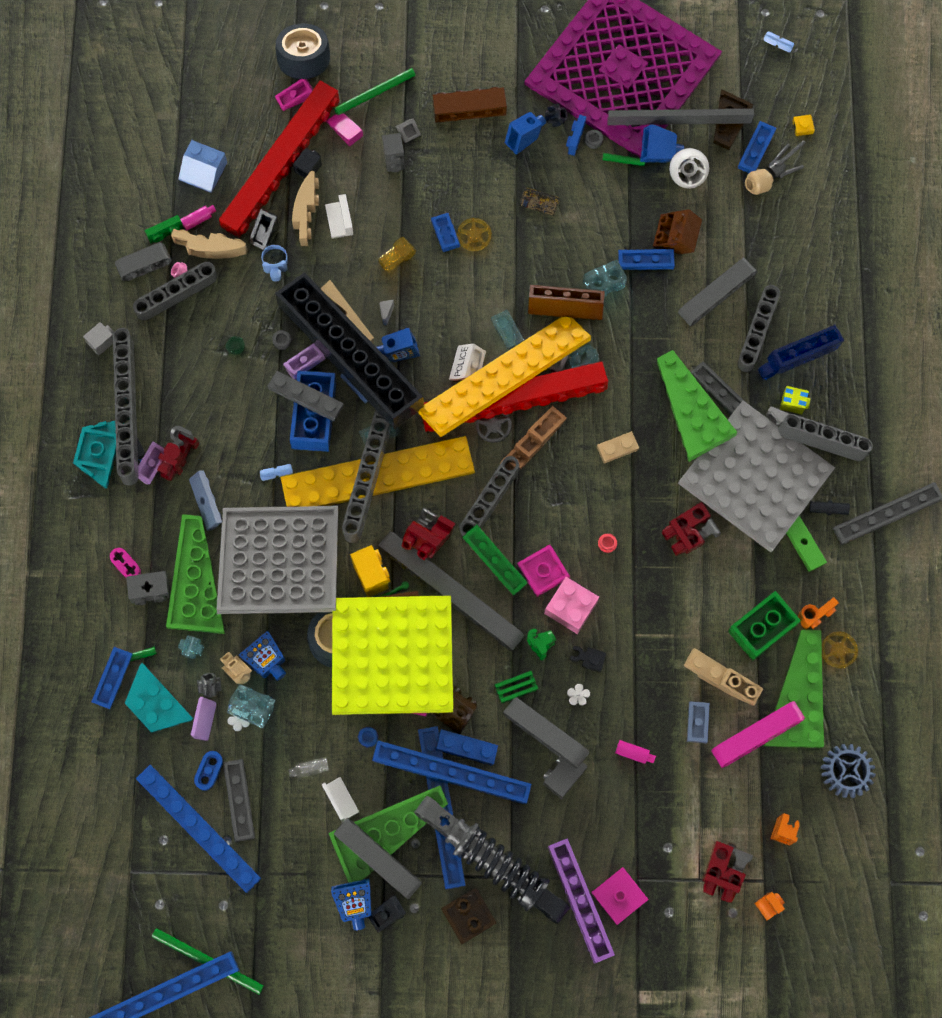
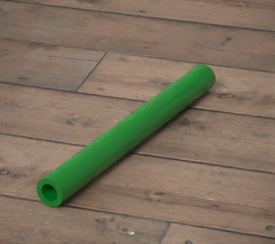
M410 68L334 107V111L337 115H340L415 77V72Z

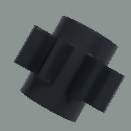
M559 103L547 107L545 119L549 124L552 123L553 127L565 124L567 111L564 107H560Z

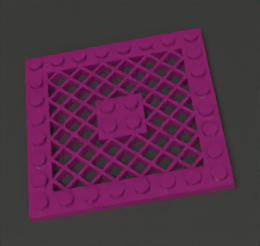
M587 0L526 78L524 85L552 103H559L560 107H564L574 117L579 118V115L586 116L587 125L600 131L604 136L641 158L643 129L649 125H640L638 127H631V125H607L608 111L641 110V108L649 107V110H653L654 106H659L656 110H680L719 59L722 51L640 0ZM615 10L616 15L608 16L607 11ZM630 19L631 24L622 25L621 20ZM618 21V26L610 27L609 22ZM605 23L606 28L598 29L597 24ZM636 29H645L644 34H637ZM632 30L633 35L625 36L624 31ZM620 32L621 37L612 38L611 33ZM608 33L609 39L600 40V34ZM587 36H596V41L588 42ZM659 37V43H651V38ZM647 39L648 44L639 45L638 40ZM635 41V46L627 47L626 42ZM616 43H622V44H623V46H621L620 44H618V46H617L616 48H614V44H616ZM610 44L611 50L602 51V45ZM598 46L599 52L590 53L589 47ZM674 46L675 52L666 53L665 47ZM577 49H586V54L578 55ZM653 49H662V54L654 55ZM649 50L650 55L642 56L641 51ZM609 56L608 59L604 61V57ZM689 56V61L681 62L680 57ZM600 57L601 63L592 64L591 58ZM676 57L677 63L669 64L668 58ZM588 59V65L580 66L579 60ZM664 59L665 65H656L655 60ZM575 61L576 66L567 67V62ZM647 61H652V65H653V66H652V67H647V66H648V62H647ZM562 63H563L564 68L559 69V67H560V66L562 65ZM688 67L687 70L683 72V68ZM679 68L680 74L671 75L670 69ZM594 69H599L598 75L594 74ZM590 70L591 76L582 77L581 71ZM658 71H667V76L659 77ZM578 72V78L570 79L569 73ZM654 72L655 78L647 79L646 73ZM565 74L566 79L557 80V75ZM642 74V78H643V79H642V80H637V79L640 77V75ZM605 79L606 85L597 86V80ZM673 80H678L675 85L673 84ZM669 81L670 87L661 88L660 82ZM584 82H593V87H584ZM580 83L581 89L572 90L571 84ZM648 84H657L658 89L649 90ZM644 85L645 91L637 92L636 86ZM632 87V90H633L632 93H625V94H624V90L628 92V91L630 90V88ZM620 89V94L612 95L611 90ZM607 91L608 96L599 97L598 92ZM595 92L596 98L587 99V93ZM663 93H668V95L664 99ZM659 94L660 100L651 101L650 95ZM647 96L648 102L639 103L638 97ZM634 98L635 104L627 105L626 99ZM622 100L623 106L614 107L613 101ZM610 102V107L602 109L601 103ZM656 125V126H659V127H661V128L666 129L668 125Z

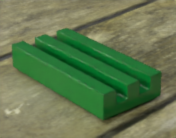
M532 671L494 685L501 704L513 700L515 697L518 698L538 690ZM528 677L530 679L522 683L516 684L514 686L508 687L506 689L500 690L501 687L520 681L522 679ZM532 684L531 688L503 697L505 693Z

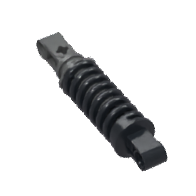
M426 796L414 811L416 816L445 836L446 843L454 845L453 855H457L459 858L464 857L465 859L468 857L466 861L468 865L476 862L475 870L480 872L482 869H485L484 877L486 879L491 875L495 877L492 881L494 885H498L501 880L505 881L501 891L506 892L510 886L514 888L510 893V898L514 899L519 893L522 894L518 897L519 905L526 912L534 906L549 920L559 924L570 909V906L565 901L546 889L550 882L548 878H540L538 880L539 873L537 871L530 873V866L528 864L521 866L522 860L519 857L512 860L513 853L511 851L503 853L505 847L502 844L495 847L496 839L491 837L486 840L487 832L481 830L477 823L471 827L465 824L464 819H456L429 796ZM443 818H446V824L444 826H441V820Z

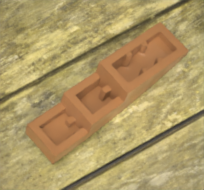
M552 406L528 430L527 434L514 446V449L506 457H515L519 462L521 470L567 418ZM508 463L506 465L507 470H513L516 467L515 463Z

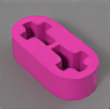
M115 548L111 551V562L125 578L141 574V569L124 549ZM116 554L122 555L125 561L123 564L120 560H116ZM129 565L132 569H134L135 574H128L129 571L127 570L126 566Z

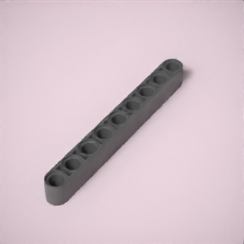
M119 328L113 333L117 473L125 485H133L139 477L134 342L127 329Z
M376 409L342 525L344 538L349 543L358 542L362 536L392 428ZM369 462H375V463L372 464V465H368V464H367V463H369ZM366 478H369V479H370V480L367 481V482L362 481L363 479H366ZM360 495H364V496H365V497L362 498V499L357 498V497H359ZM356 512H360V513H361V514L358 515V516H354V515H353V514L356 513ZM351 529L356 530L354 533H348Z
M390 531L380 542L378 548L438 596H451V606L505 648L513 651L523 639L524 634L430 560L419 558L417 550L413 547L411 550L404 549L401 546L402 539L395 533Z

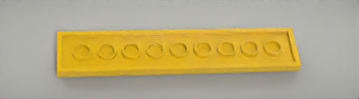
M561 317L424 404V407L418 413L442 437L591 341V335L573 318Z
M466 436L384 454L373 496L474 474L475 470ZM361 459L280 477L286 506H330L348 502ZM369 462V463H367V464H368V465H372V464H374L375 462ZM366 478V479H363L362 481L367 482V481H369L370 479H369V478ZM360 495V496L357 497V498L362 499V498H364L365 496H364V495Z

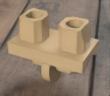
M230 652L226 653L220 659L224 664L222 667L224 672L236 684L248 682L252 670L237 655L233 657Z

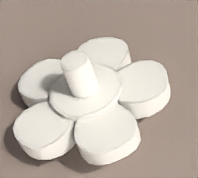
M582 684L575 685V690L570 688L567 691L568 696L571 697L569 699L571 705L579 703L580 706H584L587 703L585 698L590 696L589 690H583Z
M234 709L232 711L234 717L228 718V724L234 725L233 729L235 731H240L242 726L248 727L250 721L246 719L249 717V712L247 710L240 711L239 709Z

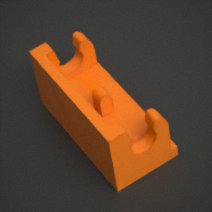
M783 813L776 820L771 839L790 846L797 842L798 838L796 835L799 829V821L797 820L794 823L795 826L793 828L792 825L787 824L789 815Z

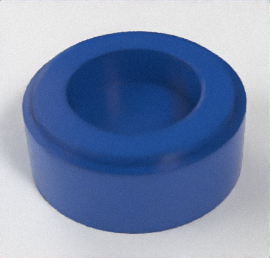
M371 727L363 728L358 734L360 744L366 748L375 746L378 741L377 731Z

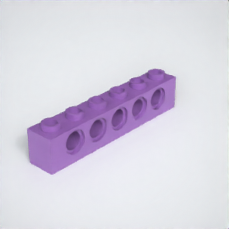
M568 838L548 846V851L593 963L595 964L614 956L615 954Z

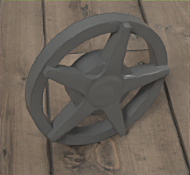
M502 413L505 418L501 420L495 417L490 418L488 421L478 419L476 429L479 436L490 443H497L506 439L511 431V420L508 414ZM508 421V430L504 434L501 430V424ZM479 424L486 426L488 431L485 436L480 432ZM491 433H499L502 436L497 439L488 438Z

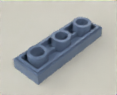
M203 470L195 473L189 481L206 530L211 531L222 523V517L220 512H218L215 497L209 486V480Z

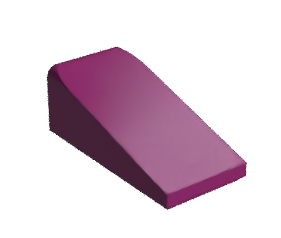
M300 79L277 94L275 98L282 111H285L305 102L313 88L307 79Z
M344 113L340 115L335 114L326 121L349 147L363 137L361 128Z

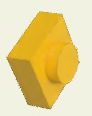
M811 115L793 117L792 121L796 136L814 134L815 129Z

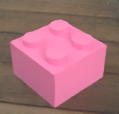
M565 577L547 605L544 614L578 634L598 603L599 596Z

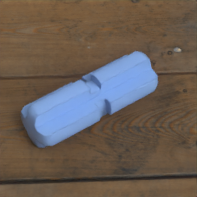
M768 31L764 37L765 42L774 46L778 45V48L784 51L791 52L793 49V42L785 38L780 39V36Z
M291 464L277 466L276 469L272 467L260 471L262 481L275 479L276 476L282 477L293 474Z

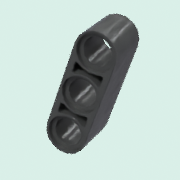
M157 243L118 259L115 262V266L121 280L129 281L171 263V257L165 244Z

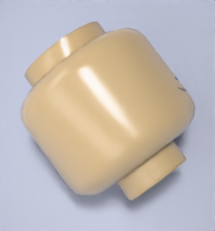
M766 169L752 171L745 180L746 189L754 195L768 192L772 187L773 176Z

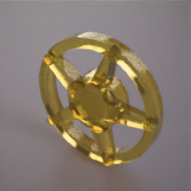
M467 219L458 228L457 237L459 243L467 250H482L491 241V228L482 219ZM472 222L471 228L468 230L462 229L466 224ZM475 222L481 223L485 227L480 229L475 226ZM488 230L489 237L484 242L481 238L482 233ZM460 233L467 235L468 241L466 244L462 241ZM479 241L483 244L478 247L469 246L471 242Z
M833 632L822 642V657L832 667H848L857 658V643L847 633ZM836 635L844 636L841 642H834L830 637ZM846 638L852 642L854 649L847 648L845 644ZM826 641L832 645L831 653L828 655L825 654L824 650ZM847 653H854L852 660L845 664L844 656ZM831 656L840 658L842 665L835 664L828 658Z

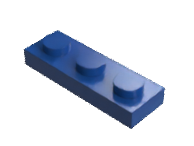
M762 121L759 122L739 162L738 169L747 173L757 170L776 131V127Z
M674 249L618 250L619 270L674 269Z
M113 647L92 703L111 709L133 653Z
M441 729L435 750L492 766L494 765L498 745Z

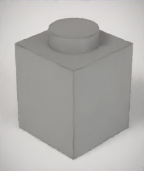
M99 322L83 337L86 343L100 355L113 344L114 331L108 325L104 326Z

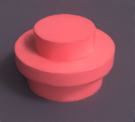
M603 534L598 540V547L605 553H611L617 547V539L612 534Z

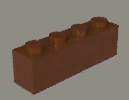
M504 87L434 94L433 109L435 123L505 116L507 105Z
M530 285L528 314L602 320L605 291Z

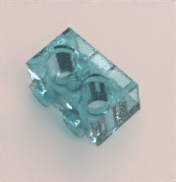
M618 260L587 272L583 277V283L587 290L605 291L604 297L609 292L623 289L627 281V277ZM610 276H617L618 279L613 280L610 278ZM600 283L602 286L596 287L593 284Z
M239 684L229 700L227 713L264 728L273 712L275 699Z

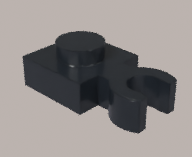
M579 646L573 647V650L577 651L579 656H571V661H583L582 667L601 673L606 657L605 652L590 647L584 652Z

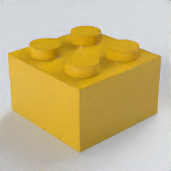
M370 545L350 554L352 564L367 597L389 589L390 576L386 567L381 566L383 563L378 549L374 550L373 546Z

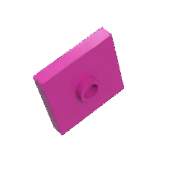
M551 545L544 547L517 563L518 568L536 597L562 583L565 577L570 578Z
M623 867L591 892L616 925L649 900Z

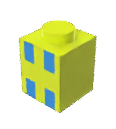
M786 386L780 410L802 415L804 410L809 408V391Z

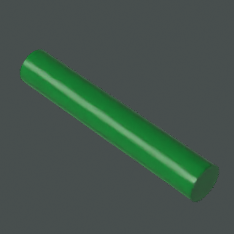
M603 153V160L645 166V162H640L641 158Z
M155 647L134 652L131 661L156 655Z

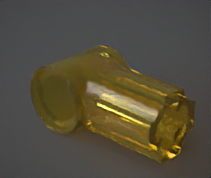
M401 237L388 252L378 259V262L389 273L402 261L411 259L415 255L416 249L405 237Z

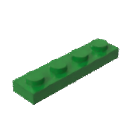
M477 524L462 536L512 595L516 594L528 583Z

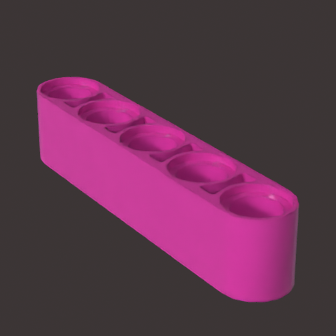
M792 701L717 745L711 752L721 768H724L801 723L805 717L796 702Z

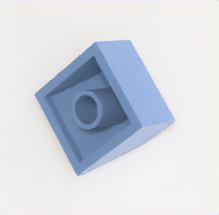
M191 140L183 156L179 180L212 193L227 164L225 153Z

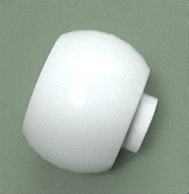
M693 148L677 152L670 162L671 178L677 185L683 188L691 189L700 186L709 174L707 157L701 151ZM694 158L700 161V165L695 163ZM686 163H692L690 170H684ZM697 170H699V172L694 177L690 178V176H693L697 172ZM678 172H682L685 178L680 177Z

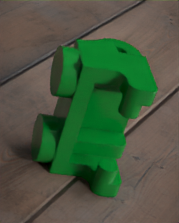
M531 629L528 632L527 642L542 661L546 658L547 650L555 645L554 641H556V638L552 631L549 630L548 632L537 634L538 637L534 639L537 629Z

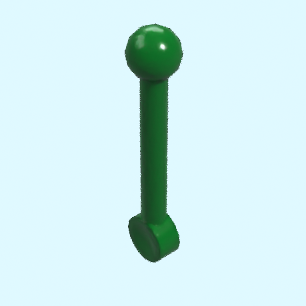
M406 581L402 582L401 586L381 596L392 595L402 589L407 590L409 583Z

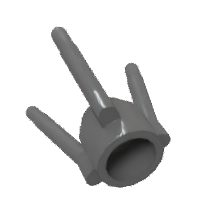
M802 141L780 159L790 147V144H787L774 160L768 164L767 171L773 178L779 177L781 179L785 175L804 167L800 165L787 171L784 170L786 168L784 162L806 143L805 141Z

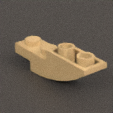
M310 171L300 186L293 208V229H299L301 246H308V239H312L311 228H308V223L312 222L311 213L316 212V206H319V195H316V189H319V178H315L314 171Z
M173 229L171 234L175 244L185 246L188 255L210 259L232 258L245 255L248 251L244 241L237 238L234 240L227 238L221 233H211L209 239L203 235H192L183 229H180V231Z
M695 648L692 649L684 664L686 668L696 673L697 677L752 706L756 704L763 690L762 687L738 672L724 667Z

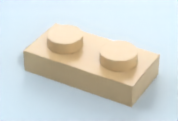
M631 431L598 444L597 449L605 464L638 451L639 446Z

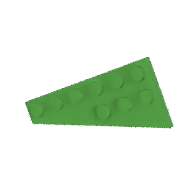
M673 350L657 358L658 368L666 387L667 396L671 402V408L689 462L737 435V431Z
M182 514L166 627L167 629L225 634L222 615L217 614L218 594L202 516Z
M801 630L775 711L795 701L805 719L763 746L824 747L821 630Z
M441 785L354 823L389 854H393L426 824L414 813L426 796L434 799L442 808L448 802ZM336 830L330 832L329 836L349 883L363 880L374 871L334 835Z

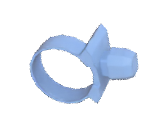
M270 245L262 252L263 270L265 273H270L272 281H280L281 272L288 270L287 253L279 245ZM272 249H279L286 254V260H282L277 264H269L263 261L264 255Z

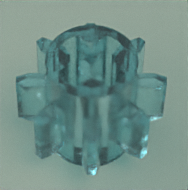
M187 636L186 640L181 639L178 646L179 650H182L181 655L190 659H195L196 655L201 656L204 648L200 644L201 640L192 636Z

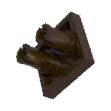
M453 685V712L430 714L456 733L461 734L477 708V701L474 699L471 703L473 698L468 697L466 699L461 695V689L458 688L455 691L457 686Z
M477 888L472 889L441 908L461 945L497 924Z

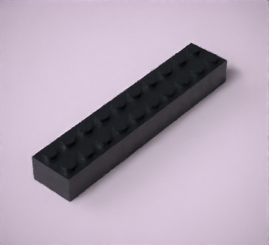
M305 272L275 293L278 306L394 429L424 407L423 396Z

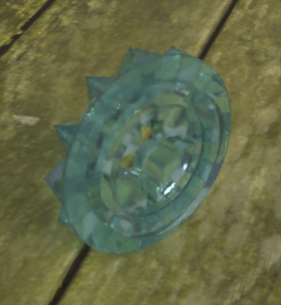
M584 344L569 354V362L573 368L597 363L599 358L596 348H593L590 344ZM585 351H586V352H587V358H589V359H584V361H582V363H580V362H581V356H579V354H580V355H583V354L585 353Z

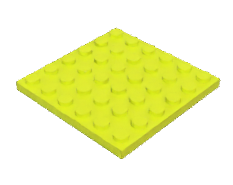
M451 596L336 598V611H333L332 715L453 712Z

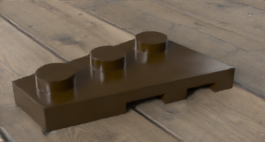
M721 89L718 109L753 108L754 104ZM744 123L716 124L713 143L730 150Z

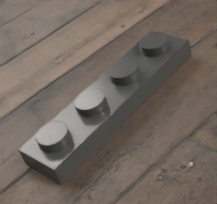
M276 371L267 386L269 390L334 422L344 407L342 402L279 371Z

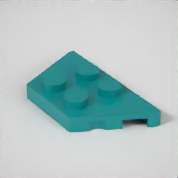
M104 421L97 425L82 427L73 461L76 467L104 488H108L116 457L115 421Z
M141 663L125 701L129 709L152 733L192 721L194 718L152 672Z

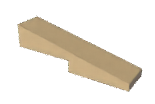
M329 280L321 290L373 343L374 337L331 280Z

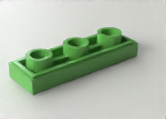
M798 516L786 534L807 570L811 572L825 565L827 561L801 517Z

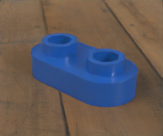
M209 751L203 756L194 778L195 785L200 790H210L217 780L223 765V758L218 752ZM216 759L217 763L210 765V760ZM205 777L209 779L207 784L202 783V779Z

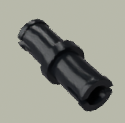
M828 500V502L810 501V513H826L828 516H831V514L849 515V503H833L831 500Z

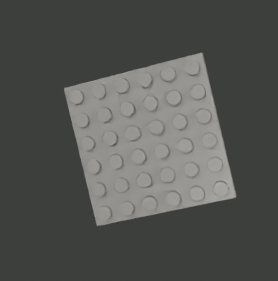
M742 401L728 418V421L737 431V435L699 456L682 476L678 484L768 551L772 552L835 467L804 444L782 437L778 431L779 426L745 401Z
M338 506L223 508L217 614L336 611Z

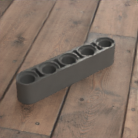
M742 258L682 306L678 314L690 327L748 282L757 273V270L746 258Z
M203 262L138 298L133 304L136 316L140 320L146 321L213 284L217 279L214 265L210 262ZM211 271L210 275H204L205 272ZM195 280V283L187 284L189 281ZM174 289H179L177 293H171ZM158 298H163L161 302H155ZM142 307H146V308H147V309H146L145 311H143V312H140V311H139Z
M775 285L766 286L759 300L737 363L738 368L743 372L751 371L758 358L780 296V290ZM766 294H771L774 298H769ZM760 310H766L768 314H763ZM755 326H760L763 330L758 331L755 329ZM753 342L757 345V347H752L749 345V343ZM743 359H749L751 363L747 364Z
M788 414L778 428L780 435L784 438L855 461H863L873 448L872 442L866 437L795 414Z
M508 456L503 459L460 525L462 536L465 535L464 529L467 526L474 527L477 524L481 529L483 528L520 471L519 462L515 457ZM508 463H515L516 467L513 470H507L506 465ZM502 478L506 482L503 486H497L495 484L496 480ZM488 494L495 496L492 502L485 501V497ZM478 510L485 512L481 518H476L474 514Z
M515 697L503 711V714L510 721L577 769L588 756L589 751L518 698Z
M346 818L334 832V835L407 899H410L421 886L422 882L349 818Z

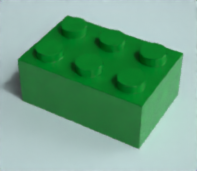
M774 591L729 628L728 633L750 659L754 661L794 629L801 620L780 595Z

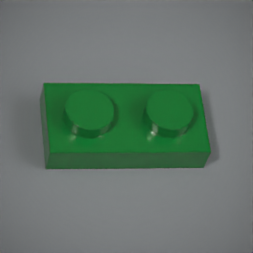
M176 215L144 231L150 244L160 242L165 237L171 235L173 229L180 231V229L184 228L179 216Z

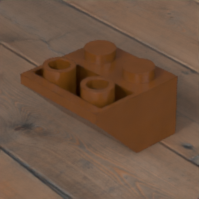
M690 209L661 214L653 247L655 249H674L676 254L694 252L702 219Z

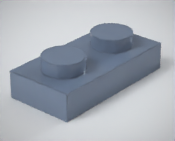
M689 702L687 742H708L710 703Z

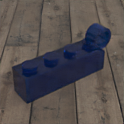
M836 325L830 326L772 351L767 358L768 362L759 367L758 372L763 380L770 379L776 374L784 373L837 350L844 342V338Z

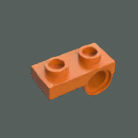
M833 597L819 609L811 604L804 606L798 615L802 627L805 630L810 627L812 629L816 628L822 623L820 620L826 615L828 618L837 611L835 607L839 602ZM804 612H811L813 619L806 618Z
M773 892L767 893L754 903L766 920H769L785 909L783 907L784 900L778 893L774 894Z

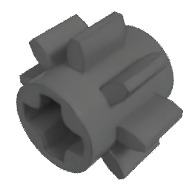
M213 673L203 674L201 680H197L198 693H203L204 697H214L218 694V691L222 690L220 677L216 678V675Z

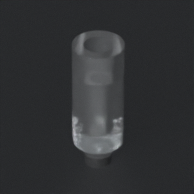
M323 757L295 764V768L288 769L290 777L297 776L299 779L329 771L327 758Z

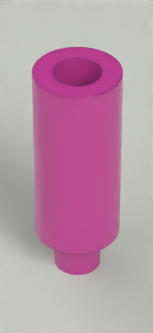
M213 205L208 208L203 206L181 218L184 229L188 231L212 218L211 214L216 212V209Z
M619 740L615 754L646 764V761L654 763L656 756L649 754L650 750Z

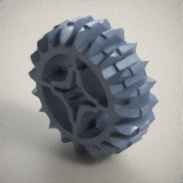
M842 744L840 749L836 746L833 748L834 752H827L829 758L824 757L823 761L826 764L821 765V769L826 770V772L821 773V776L828 778L824 781V784L830 782V791L835 788L837 789L835 795L838 796L842 791L843 798H847L848 793L851 798H855L856 793L861 796L863 795L862 790L866 792L869 790L868 785L874 783L870 778H874L876 774L870 772V770L875 769V765L869 766L873 759L865 758L868 754L866 751L861 754V747L859 746L854 751L853 744H850L847 750L846 745ZM850 756L855 758V760L849 763L844 759L841 760L839 757ZM834 762L837 764L836 767L839 770V775L837 778L835 777L833 772ZM859 764L861 765L863 770L862 779L860 778V775L857 771V767L859 766ZM852 765H854L851 768L850 774L842 777L845 774L847 768H850ZM847 779L852 783L855 782L857 786L848 787L841 784V782Z

